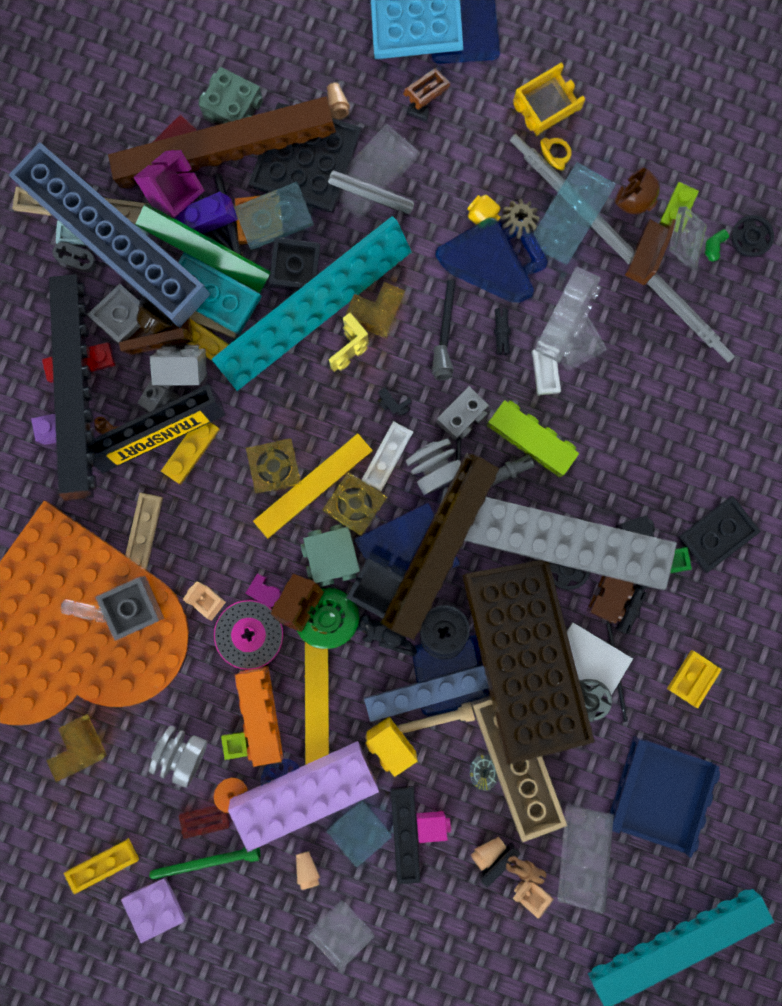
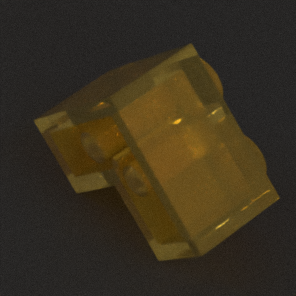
M384 282L376 302L354 294L345 316L351 313L365 330L388 339L405 299V290Z
M88 714L58 728L67 750L46 760L55 781L58 782L107 756Z

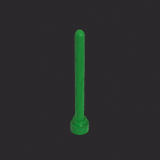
M244 846L241 850L150 871L149 877L154 880L245 859V861L249 860L250 862L261 860L260 847L248 852Z

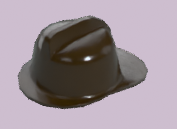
M148 300L140 301L136 320L144 329L145 334L148 332L153 334L162 333L168 326L171 327L173 325V322Z

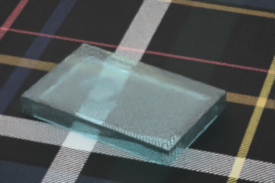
M297 182L234 207L251 250L273 242L274 237L283 238L314 225Z

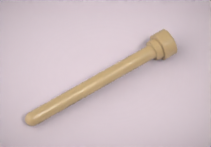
M471 702L461 704L462 707H458V710L400 724L397 727L404 734L459 719L470 722L474 721L475 718Z

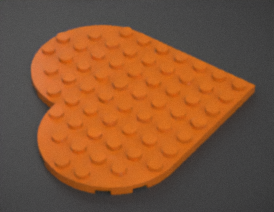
M43 501L0 561V723L28 725L41 722L61 712L77 696L94 704L108 707H125L142 703L156 696L173 681L180 671L188 651V620L175 593L159 578L126 557L48 501ZM146 576L164 619L115 641L95 597L138 577Z

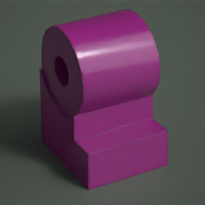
M257 573L245 594L268 607H273L282 592L277 587H269L264 584L267 578Z

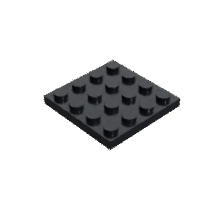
M278 102L275 110L288 107L289 105ZM333 119L336 132L331 133L327 137H316L309 139L305 143H293L282 149L274 148L265 151L257 158L248 183L249 187L271 195L277 194L281 198L334 214L342 188L329 184L328 179L332 171L345 175L348 174L362 134V127Z

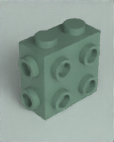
M219 67L217 73L211 76L207 91L201 94L199 107L207 121L224 124L252 116L255 110H259L263 97L260 86Z
M343 524L330 527V531L326 533H321V530L307 533L308 537L303 538L304 544H301L303 557H308L310 566L306 567L309 580L313 579L314 582L320 583L322 587L334 584L333 579L342 577L343 581L357 578L356 573L360 572L349 527L344 528Z

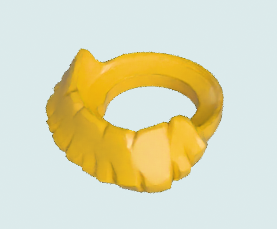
M543 138L540 143L544 158L555 169L564 170L565 164L571 158L570 146L560 138H552L550 140ZM555 143L563 145L567 152L566 157L554 158L549 151L551 145Z

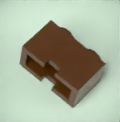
M293 574L286 583L278 601L273 605L270 614L280 624L302 632L310 618L308 614L310 608H316L324 591L316 582Z
M602 575L597 585L601 590L597 596H592L586 611L616 624L617 620L620 621L625 614L626 609L623 607L626 600H630L635 591L634 583Z

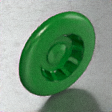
M321 588L324 591L316 608H310L308 622L303 631H297V633L304 642L312 647L333 649L345 644L352 638L358 628L359 611L356 603L346 598L348 594L335 588Z

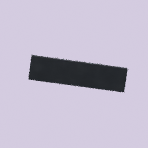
M414 786L391 787L397 884L421 883Z

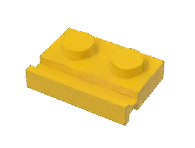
M691 650L667 689L695 708H698L722 669Z

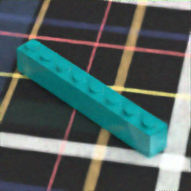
M753 889L744 890L738 894V897L730 901H722L716 908L699 913L695 919L689 922H681L675 929L658 934L654 940L638 944L629 953L619 954L613 958V961L605 965L595 966L592 972L588 973V976L603 1006H613L773 924L774 920L762 897Z

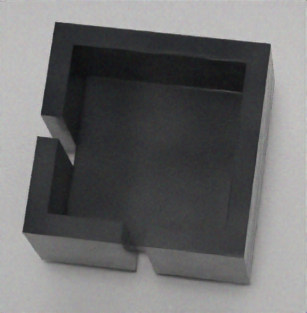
M371 552L346 598L383 618L407 571L395 564L392 567L388 566L390 561Z

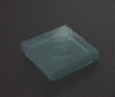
M364 800L355 804L326 831L356 868L392 837L390 831Z

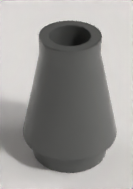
M435 346L432 375H434L435 380L439 381L451 379L454 369L447 346Z

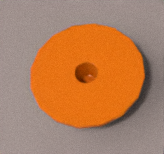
M238 778L224 779L214 791L215 805L219 810L229 813L230 799L247 792V786Z

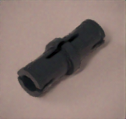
M500 308L494 309L495 329H493V335L496 336V355H502V346H504V355L510 354L509 335L511 334V328H509L508 308H503V317H501Z
M634 587L633 596L627 602V605H624L623 608L626 609L625 614L616 627V630L630 635L637 616L640 617L641 612L639 611L648 594Z

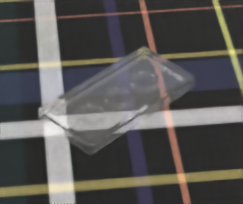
M386 124L352 160L347 176L387 191L420 156V152ZM342 189L338 199L360 220L376 204V201Z
M571 805L566 806L565 821L567 826L564 827L558 890L559 902L599 913L605 912L614 815Z

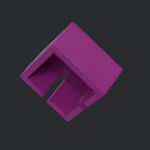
M181 150L165 151L151 162L152 165H148L134 177L151 206L172 218L177 216L205 191L195 173H176L192 169Z

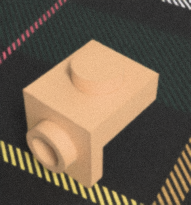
M198 581L189 588L183 598L186 603L195 607L211 621L226 603L209 587Z
M522 880L514 890L516 895L513 899L523 904L537 918H541L554 900L538 884L530 880Z

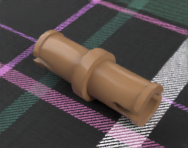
M514 856L508 859L509 862L513 863V866L508 863L506 864L509 872L517 874L524 881L530 880L539 885L545 882V880L539 878L540 876L546 878L545 871L535 867L532 862L522 861Z

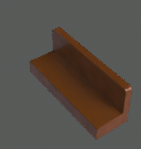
M651 219L648 220L625 272V276L645 285L657 273L677 220L672 219L666 227Z
M190 317L180 328L173 323L171 327L168 326L162 333L158 334L150 332L145 334L144 329L140 327L128 340L119 342L120 351L134 355L162 349L163 345L176 346L193 342Z

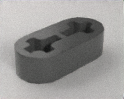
M60 242L53 248V257L64 266L83 273H90L96 268V258L85 249L65 242ZM67 251L72 257L63 256L62 258L60 252ZM78 258L83 260L87 258L90 261V263H85L83 266V264L78 260Z

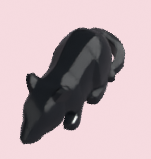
M369 615L359 617L356 631H361L366 635L362 641L373 643L376 640L379 641L378 646L409 656H416L417 648L406 639V636L392 631L383 625L381 621L371 620Z

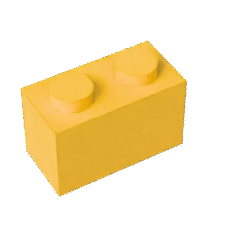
M387 717L367 731V748L372 754L376 753L383 769L386 772L390 771L394 777L418 762L416 750L390 717Z

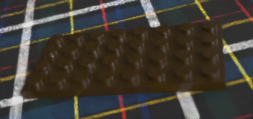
M538 560L462 575L507 765L595 743L549 562Z

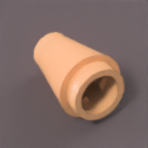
M331 83L327 86V96L332 118L343 119L349 114L350 105L338 83Z
M497 837L475 848V852L471 854V857L481 871H483L485 868L489 869L507 848L502 840Z
M310 852L297 854V884H300L301 890L319 885L318 879L320 876L310 856Z

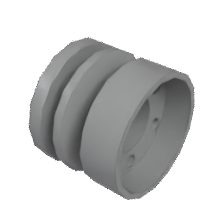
M449 439L432 442L417 450L406 460L408 466L419 464V466L411 470L412 475L421 472L425 475L417 481L423 496L450 484L461 464L460 460L450 463L447 460L455 453L454 449L443 452V449L451 444Z
M169 726L154 749L149 773L156 775L161 766H163L160 778L164 779L170 770H173L172 783L188 788L204 756L208 741L193 735L185 744L183 743L185 731L181 730L175 738L177 729L176 727Z

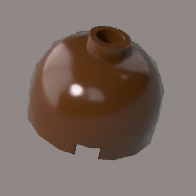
M642 167L627 179L630 183L625 189L621 186L615 196V204L628 214L637 215L646 210L650 211L658 203L657 198L660 191L658 179L650 170Z

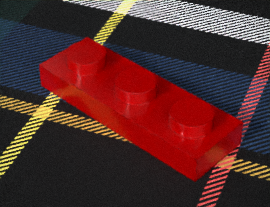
M108 342L89 347L90 358L86 359L91 372L116 366L111 345ZM52 357L42 359L46 379L51 383L53 382Z

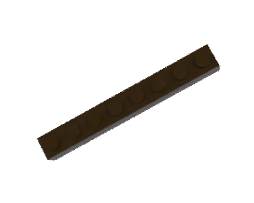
M469 453L465 454L381 621L383 625L412 640L415 639L417 633L421 630L427 613L432 608V603L438 591L443 586V581L449 569L453 566L459 549L464 544V539L470 527L475 522V517L480 507L485 502L491 485L496 480L499 468L479 456Z

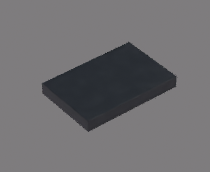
M730 496L677 537L685 547H688L689 553L702 570L708 573L761 531L735 497Z

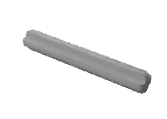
M337 171L330 173L329 184L407 214L413 210L414 202L412 200Z

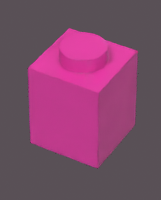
M444 811L416 813L419 843L447 841V833H451L450 818H445Z

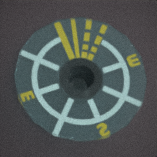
M489 755L476 757L470 767L471 781L480 790H489L498 781Z

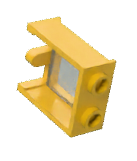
M562 62L516 89L513 99L514 107L519 113L523 114L528 129L530 131L533 130L536 136L574 112L581 110L585 102L584 96L576 99L573 95L575 88L573 81L565 82L562 78L561 73L564 67Z

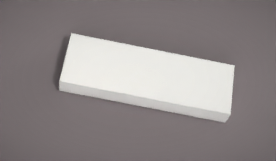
M393 421L361 482L381 492L410 440L413 431Z

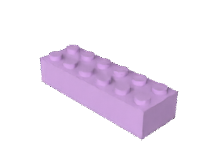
M357 741L231 798L228 811L249 852L374 795L379 790L375 776Z

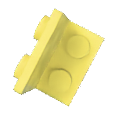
M351 313L343 318L344 334L350 343L329 359L331 369L334 372L338 369L340 371L345 369L350 364L349 360L355 355L360 356L368 349V333Z

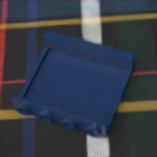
M633 736L606 826L611 831L617 833L621 831L683 852L692 858L693 853L699 847L698 836L700 830L706 824L705 814L707 807L713 801L712 791L714 784H717L719 781L720 767L704 759Z

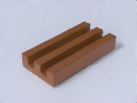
M434 68L404 90L403 95L405 97L409 96V101L411 103L415 102V107L419 110L446 91L451 83ZM437 77L436 80L426 85L422 90H420L416 94L414 93V91H416L421 86L429 82L431 79Z

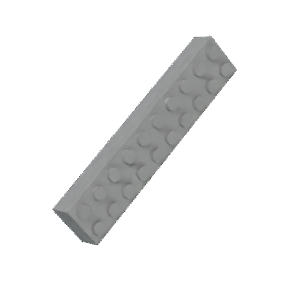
M444 487L441 502L448 490L446 487ZM486 497L484 504L480 507L475 517V522L464 539L465 542L660 590H666L677 544Z

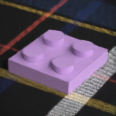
M167 877L160 878L121 899L141 943L183 923L186 919Z

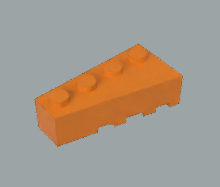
M269 666L242 670L235 675L240 698V711L244 718V736L248 738L249 743L247 747L248 760H252L253 767L282 762L284 757Z

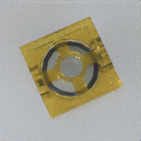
M291 438L246 448L256 494L267 491L276 492L280 489L285 490L290 488V486L301 484Z
M348 472L324 506L323 512L362 536L376 518L387 496Z

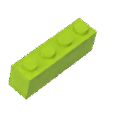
M504 400L486 426L525 454H529L532 459L559 478L564 476L579 455L575 450L576 447L569 441H561L557 438L558 434L548 427L545 429L540 426L538 419L534 416L523 414L519 411L520 407L514 402H506Z

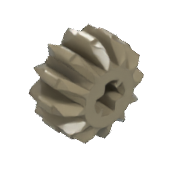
M521 198L518 201V205L512 200L509 207H504V215L501 216L500 221L504 223L503 230L510 229L509 237L513 233H516L517 239H520L522 234L525 237H529L530 231L534 232L536 230L539 216L535 214L538 210L537 208L530 209L531 201L524 205ZM517 217H521V221L523 220V222L518 221L519 218Z

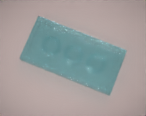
M576 162L529 240V244L567 266L616 184Z

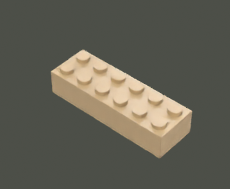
M491 695L471 702L522 842L567 826L543 758L538 757L507 765Z

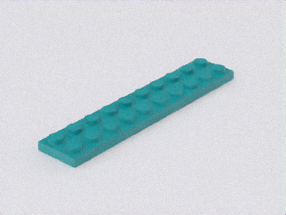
M391 216L212 358V361L237 391L412 253L398 221Z

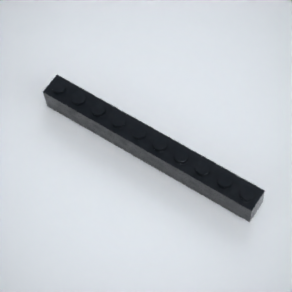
M77 274L49 277L58 494L65 501L94 498L97 480L96 476L93 475L92 467L96 466V459L91 451V445H94L95 438L93 431L90 430V423L93 422V412L91 408L89 409V401H92V391L88 387L91 371L86 359L90 358L89 347L85 341V338L89 337L88 326L84 322V317L88 316L87 306L83 303V297L86 296V287L84 283L80 282Z

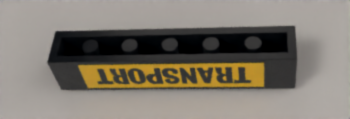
M207 384L96 437L94 445H91V451L96 459L95 467L100 472L105 473L225 416L220 397Z

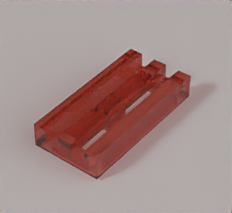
M217 806L179 815L183 839L230 828L228 813L219 810ZM218 811L221 812V814L185 822V819L198 817ZM218 820L223 821L221 824L187 832L189 827Z

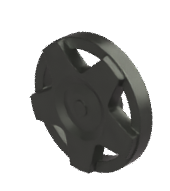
M580 680L589 721L593 722L605 717L612 706L610 690L598 680ZM585 685H595V686H594L592 689H589V688H587ZM604 692L608 697V701L602 698Z

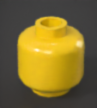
M478 195L467 208L469 211L468 218L480 229H485L488 225L493 228L501 218L497 215L500 212V206L488 195H483L482 197Z

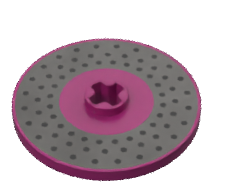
M244 600L230 605L222 612L215 625L214 642L218 653L228 664L239 669L251 670L265 666L276 657L283 643V626L270 614L272 611L271 607L259 601ZM246 628L255 633L252 636V641H249L248 638H243Z

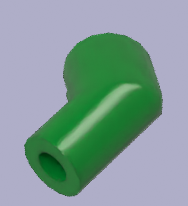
M725 229L707 239L705 255L708 256L709 261H717L720 258V244L729 238V234Z

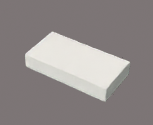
M555 347L532 350L537 396L560 393L561 388Z

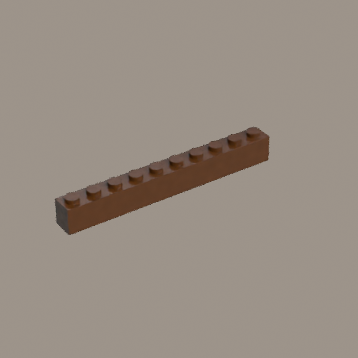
M325 96L108 154L113 180L121 189H131L138 185L134 177L145 167L152 165L151 162L165 151L181 150L192 168L189 172H195L202 167L218 166L222 162L240 160L244 156L251 154L260 155L270 149H282L289 144L305 143L309 139L316 137L324 138L336 131L328 99Z

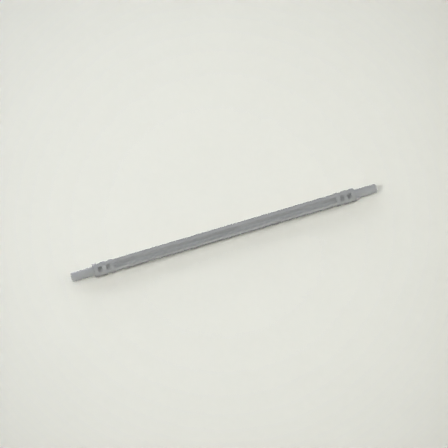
M514 134L510 141L525 155L524 159L629 264L634 250L534 148H530L517 134ZM657 273L647 282L710 348L713 347L727 362H730L735 357L720 341L721 338Z

